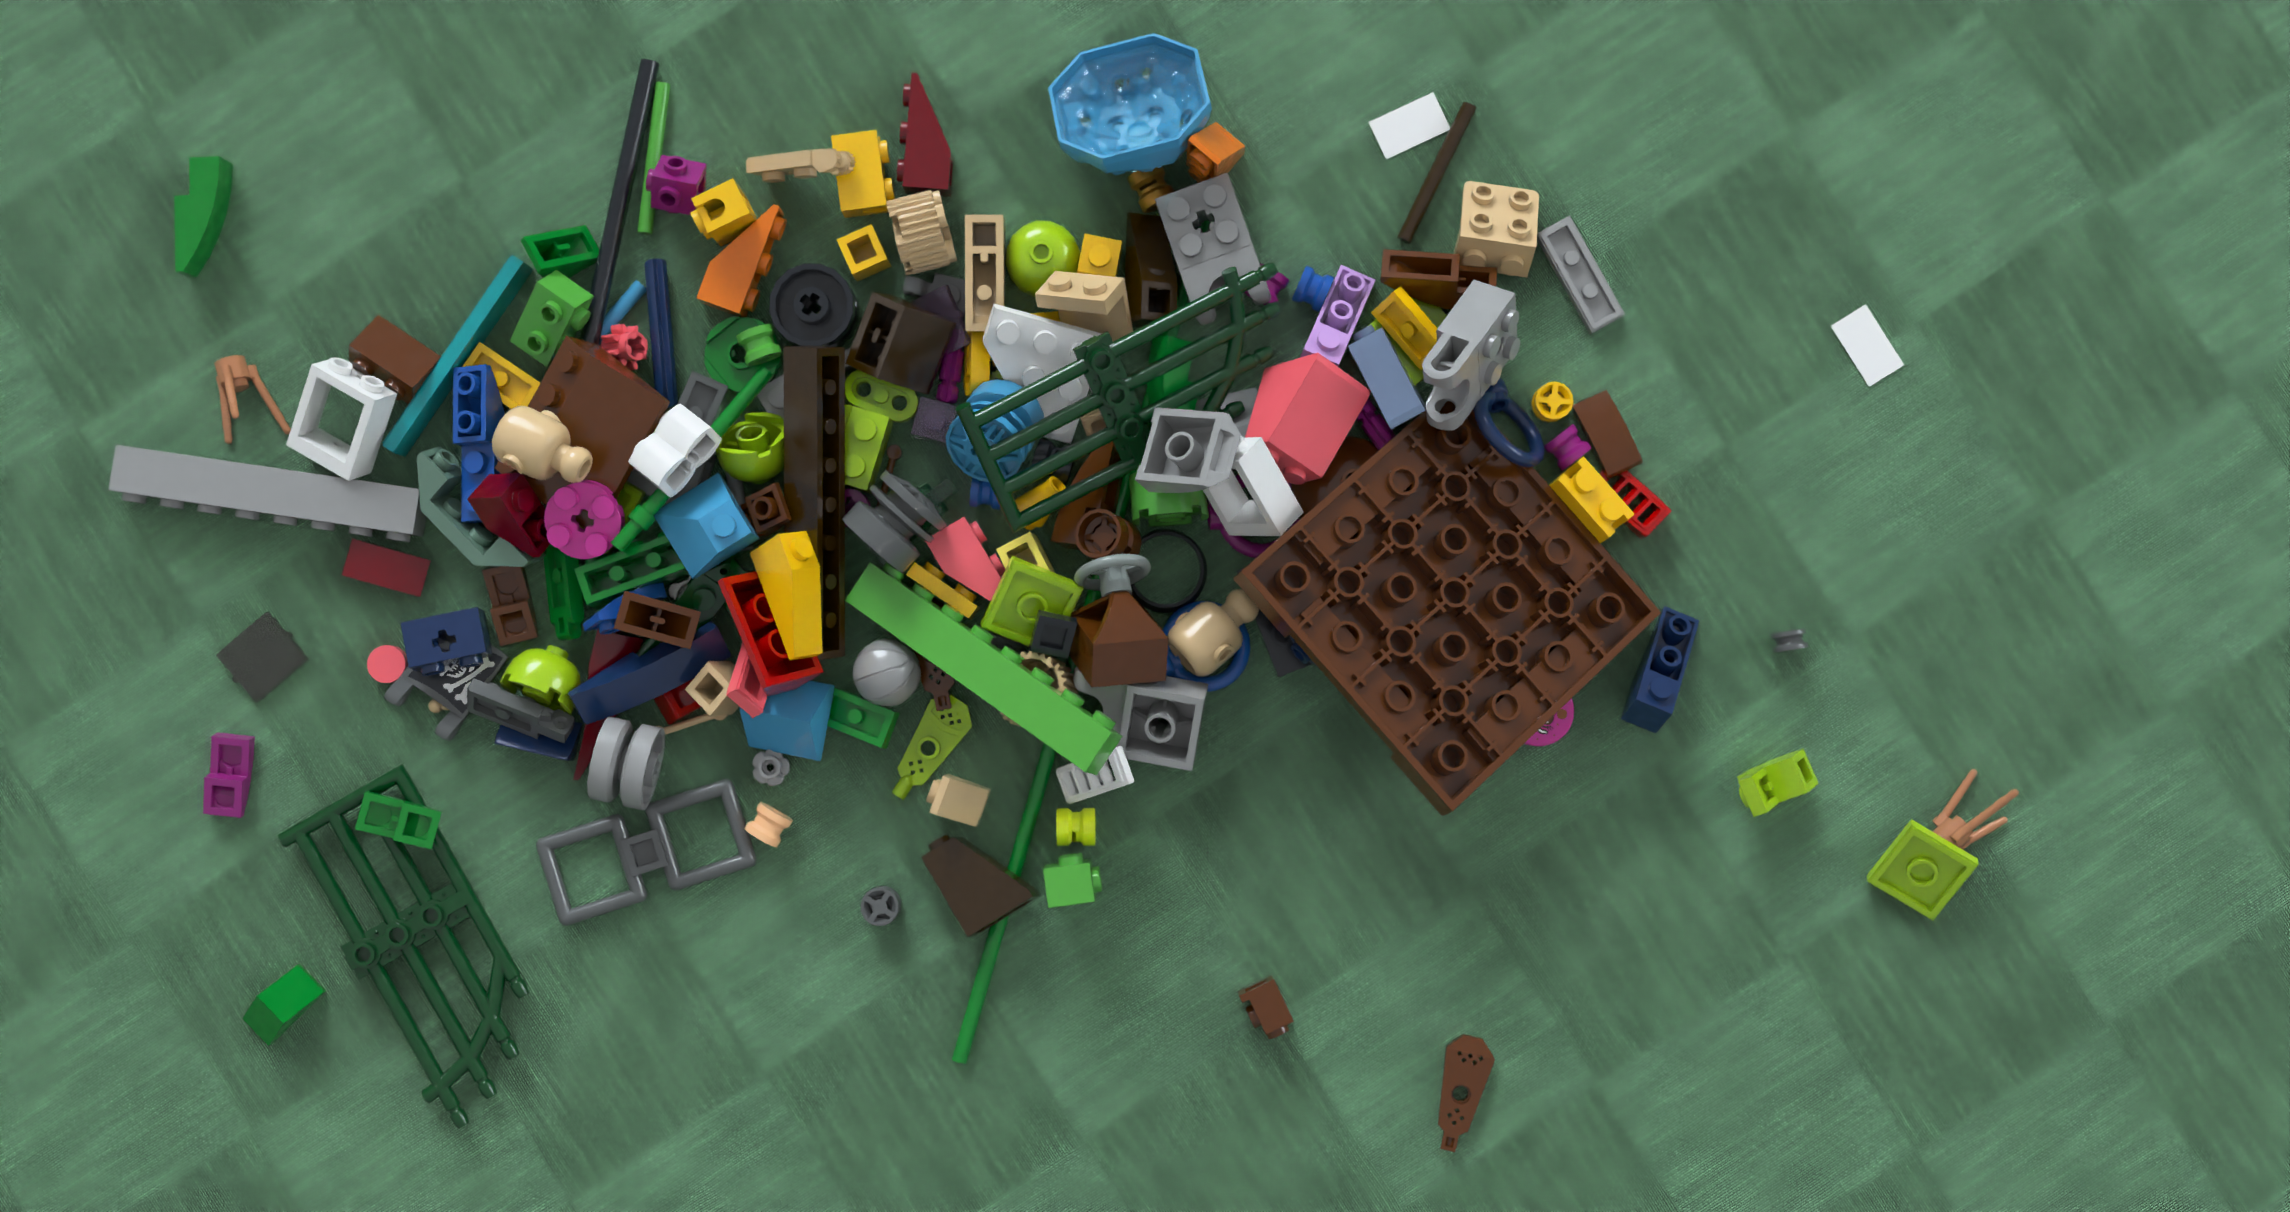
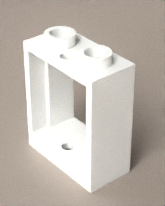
M334 357L311 365L286 445L348 481L370 474L398 393L385 387L384 382L379 378L364 375L355 370L353 365L347 360ZM331 386L364 404L351 446L318 428Z
M1240 436L1232 469L1237 470L1253 500H1248L1232 470L1229 479L1203 490L1229 535L1282 536L1304 513L1262 437Z

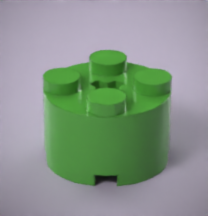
M1138 468L1135 473L1129 476L1131 515L1134 525L1140 526V519H1148L1149 527H1168L1192 524L1191 516L1198 514L1201 516V521L1209 518L1208 499L1203 490L1184 493L1148 492L1135 480Z

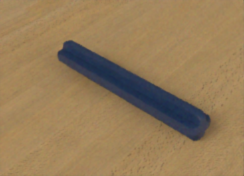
M654 258L647 260L644 264L654 386L657 392L670 401L667 409H672L678 404L667 262L664 259Z

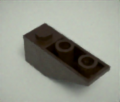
M1128 212L1125 285L1132 327L1141 328L1176 310L1178 283L1169 239L1161 216Z

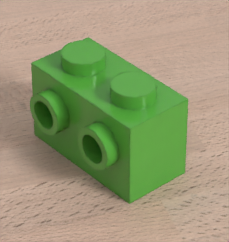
M559 271L552 272L537 281L510 342L548 367L551 365L565 337L574 338L577 331L581 330L589 320L591 312L588 308L594 296Z
M1082 852L1060 855L1058 863L1046 864L1044 866L1043 874L1048 908L1095 902L1096 892H1102L1100 866L1092 867L1091 858L1083 859Z

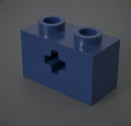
M479 607L400 622L408 667L416 672L421 671L422 676L445 672L444 666L457 663L460 664V668L479 666L484 664L483 658L493 656L485 611ZM446 635L456 640L455 643L450 644V651L441 648L439 645L446 642Z

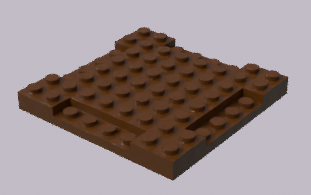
M1447 401L1439 413L1448 414L1453 412L1456 408L1455 404ZM1473 410L1463 424L1455 430H1441L1431 426L1427 422L1426 411L1422 412L1233 578L1284 638L1290 635L1391 749L1393 754L1390 758L1441 816L1453 812L1661 614V611L1533 467L1518 466L1504 458L1491 446L1479 429Z

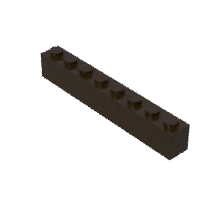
M786 346L784 347V499L792 519L784 525V533L807 531L820 565L822 654L817 657L819 660L845 656V523L842 520L845 516V347Z

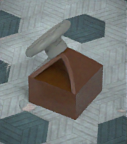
M1115 554L1104 556L1084 564L1075 573L1074 580L1077 585L1083 586L1087 590L1100 591L1102 597L1072 612L1070 616L1077 619V627L1069 656L1091 688L1166 681L1169 638L1148 611L1132 596L1131 584L1142 580L1151 569L1149 560L1141 555ZM1090 574L1099 575L1100 579H1090L1087 576Z

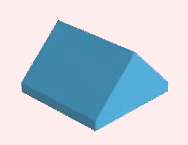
M810 680L797 689L767 696L763 713L754 718L740 707L748 746L821 761L835 685Z

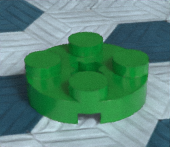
M730 317L718 323L710 331L706 340L704 364L713 380L727 385L728 390L739 393L762 366L769 370L774 377L776 376L782 364V355L755 366H747L742 361L736 364L733 360L737 356L734 349L739 346L736 336L747 329L765 323L749 317ZM774 334L773 338L775 343L780 345L778 338Z

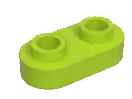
M860 370L852 372L845 381V396L856 407L888 416L892 421L898 423L909 421L918 411L919 399L914 390L877 379ZM863 383H868L872 388L871 393L865 397L860 396L858 393L859 386ZM898 397H904L907 400V406L903 410H896L893 406L894 400Z

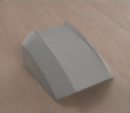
M1155 408L1151 420L1152 427L1142 462L1138 466L1135 480L1148 492L1184 493L1204 490L1229 479L1241 436L1230 414L1224 412Z

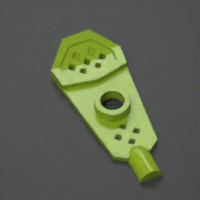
M949 695L952 708L937 711L935 700L931 699L897 768L901 778L893 788L892 793L902 800L906 798L914 785H924L973 727L968 705L953 695ZM925 741H932L936 746L935 753L931 756L923 754L921 746Z

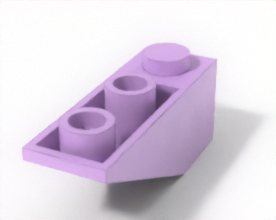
M1343 265L1340 266L1300 358L1318 352L1337 367L1339 366L1375 279Z

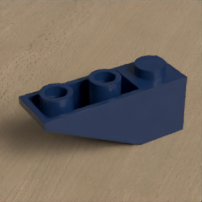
M1666 606L1662 608L1631 684L1621 720L1656 734L1673 714L1700 620Z

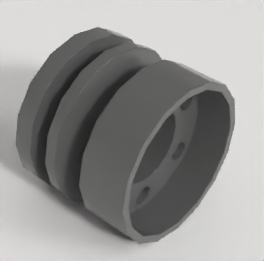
M885 470L880 478L892 489L888 495L877 486L872 485L869 489L880 504L874 509L868 504L858 501L842 520L883 559L901 573H904L920 555L910 539L917 535L931 543L934 537L922 527L923 524L928 521L939 531H942L947 523L941 518L935 505L909 481L896 477Z

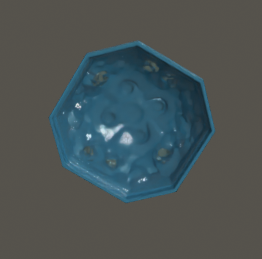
M1155 33L1080 52L1048 87L1060 148L1075 161L1090 164L1106 174L1112 173L1115 176L1130 171L1149 172L1153 171L1156 167L1161 168L1163 165L1174 163L1187 150L1188 139L1205 126L1212 110L1198 50Z

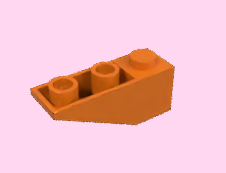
M1214 122L1188 139L1186 165L1190 168L1187 172L1198 183L1227 173L1244 155L1245 145L1219 123Z
M773 204L709 262L696 297L702 304L740 317H746L748 311L753 312L760 297V290H757L761 275L767 276L772 266L774 256L770 254L774 240L780 241L786 228L787 220L783 218L784 212L780 206Z

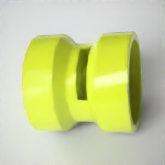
M1057 808V846H1069L1072 842H1081L1084 846H1096L1095 808H1083L1080 812H1072L1069 808Z

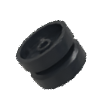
M803 263L788 269L776 281L770 294L769 313L775 328L793 346L842 347L853 336L859 322V304L852 288L836 270L820 263ZM815 304H819L821 307L820 312L815 314L812 311L810 314V308Z

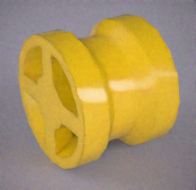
M1548 382L1534 393L1531 400L1532 411L1541 421L1547 423L1557 422L1571 411L1574 402L1573 394L1563 383Z

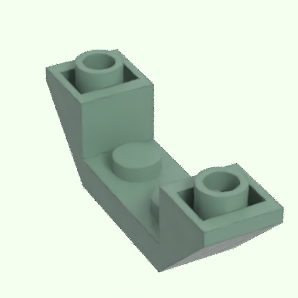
M441 446L419 453L417 456L421 512L474 566L525 567L542 560L546 556L543 552L540 557L533 558L501 537L494 541L492 534L485 527L477 523L461 522V502L449 495L461 480L462 468L458 465L457 458L451 452L442 449Z

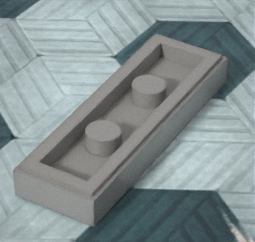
M1570 215L1537 233L1539 245L1590 335L1625 315Z

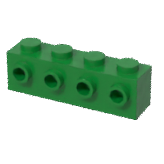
M663 531L657 535L658 538L645 543L643 541L632 542L623 553L618 552L610 556L603 554L587 559L585 565L574 569L586 605L597 610L623 595L624 591L630 592L640 587L658 583L666 585L690 575ZM737 552L728 559L732 560L740 558V553Z

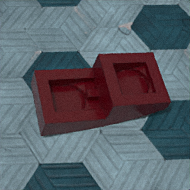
M352 538L341 575L420 597L431 560Z

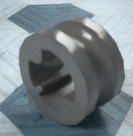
M1805 628L1770 634L1771 639L1776 641L1773 653L1807 648L1808 642H1804L1802 639L1803 634L1806 633Z

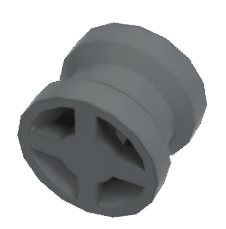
M877 886L869 890L861 901L863 918L875 926H884L891 923L901 910L899 894L888 886Z

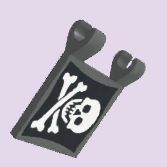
M446 635V642L439 645L441 648L450 651V644L455 643L456 640ZM491 645L493 656L483 658L484 664L479 666L460 668L459 663L444 666L445 672L430 676H422L421 671L416 672L407 666L402 675L387 690L384 698L391 704L400 707L405 703L414 686L450 710L436 727L435 733L442 739L451 741L470 713L467 710V688L473 678L485 683H492L510 657Z

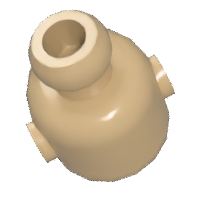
M527 406L512 408L499 421L492 438V450L497 460L517 470L520 474L523 473L538 480L552 478L557 472H560L562 478L566 481L579 483L585 479L593 463L592 455L587 449L579 446H570L571 438L567 427L561 423L554 413L548 410L539 412Z
M1242 589L1231 591L1221 607L1213 602H1201L1190 612H1185L1177 618L1175 625L1169 630L1167 636L1169 638L1168 646L1175 657L1179 656L1180 663L1191 673L1200 677L1209 676L1241 648L1243 636L1239 627L1243 623L1252 622L1257 617L1259 608Z

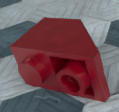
M489 474L467 498L486 529L533 558L540 557L550 545L544 523L545 508L523 474Z

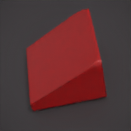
M692 680L654 698L669 725L702 708L685 690Z

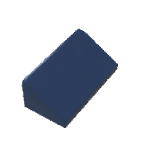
M575 721L574 728L565 743L544 735H539L538 739L500 724L494 743L561 760L574 761L583 723Z

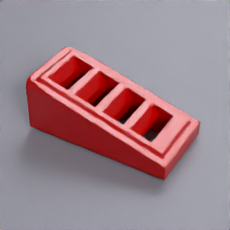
M1601 470L1599 474L1607 482L1609 479L1606 477L1603 470ZM1629 471L1618 474L1621 479L1612 489L1618 493L1626 484L1631 488L1622 499L1627 506L1637 495L1642 499L1641 503L1633 510L1634 515L1624 524L1640 539H1643L1672 510ZM1650 506L1654 512L1641 523L1637 518Z

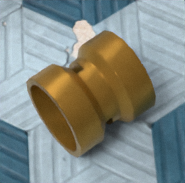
M1158 166L1149 172L1137 170L1126 178L1131 189L1137 191L1140 197L1138 203L1144 214L1158 209L1155 201L1156 198L1175 192L1172 185L1166 184L1164 180L1165 171L1162 166Z

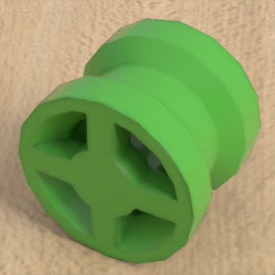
M772 324L755 326L736 336L738 344L745 349L746 355L744 360L747 366L763 364L783 354L780 345L774 341L773 335L775 330Z

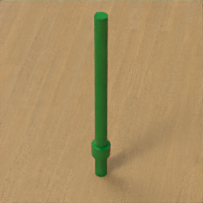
M762 366L710 427L722 437L774 375ZM657 488L642 506L637 505L628 515L630 518L629 522L610 543L623 553L642 530L647 531L655 522L654 515L670 497Z

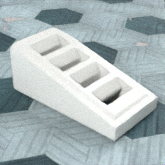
M1122 746L1115 747L1108 758L1116 780L1113 778L1108 761L1105 762L1097 775L1086 773L1073 763L1056 769L1060 786L1068 804L1134 783V778Z

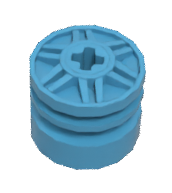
M994 379L986 381L974 389L966 402H969L973 411L976 412L1023 387L1007 380ZM1034 399L981 428L989 446L1043 419L1044 413L1037 399ZM957 414L946 434L947 451L953 462L965 474L979 481L989 482ZM1037 440L996 460L1005 479L1018 472L1028 452L1032 450Z

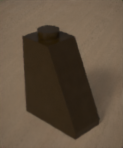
M946 834L928 845L930 852L921 857L967 937L977 936L1040 897L1036 888L963 837L950 838Z

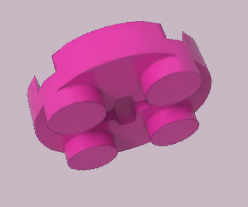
M583 480L579 483L563 486L549 499L545 509L544 523L548 542L573 558L591 559L601 556L613 547L610 542L625 526L624 510L621 505H618L617 500L612 495L614 493L607 486L599 482ZM583 509L588 511L590 519H594V524L586 526L585 529L579 527V523L576 521V515L581 514Z

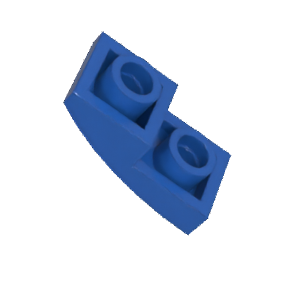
M663 583L652 584L630 591L658 600H663L667 597ZM623 595L614 599L583 623L584 631L599 630L602 635L621 631L614 629Z

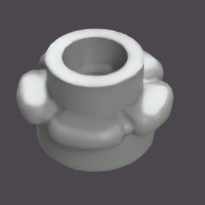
M769 749L766 752L761 751L757 753L752 761L754 778L761 784L768 783L769 786L781 784L784 781V776L790 770L789 760L784 758L783 753L773 752ZM770 763L774 765L772 771L767 769V765Z

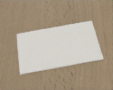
M1434 92L1368 122L1386 160L1450 130V126Z
M1866 304L1831 325L1834 333L1869 387L1904 366Z

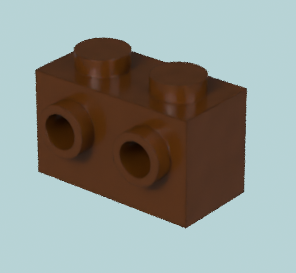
M377 315L349 344V362L353 365V368L364 375L379 378L384 382L385 387L398 393L396 400H403L407 404L413 399L441 358L440 355L380 315Z

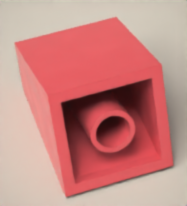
M1318 352L1264 368L1245 437H1262L1288 483L1301 485L1308 481L1320 479L1324 476L1370 396L1371 390Z

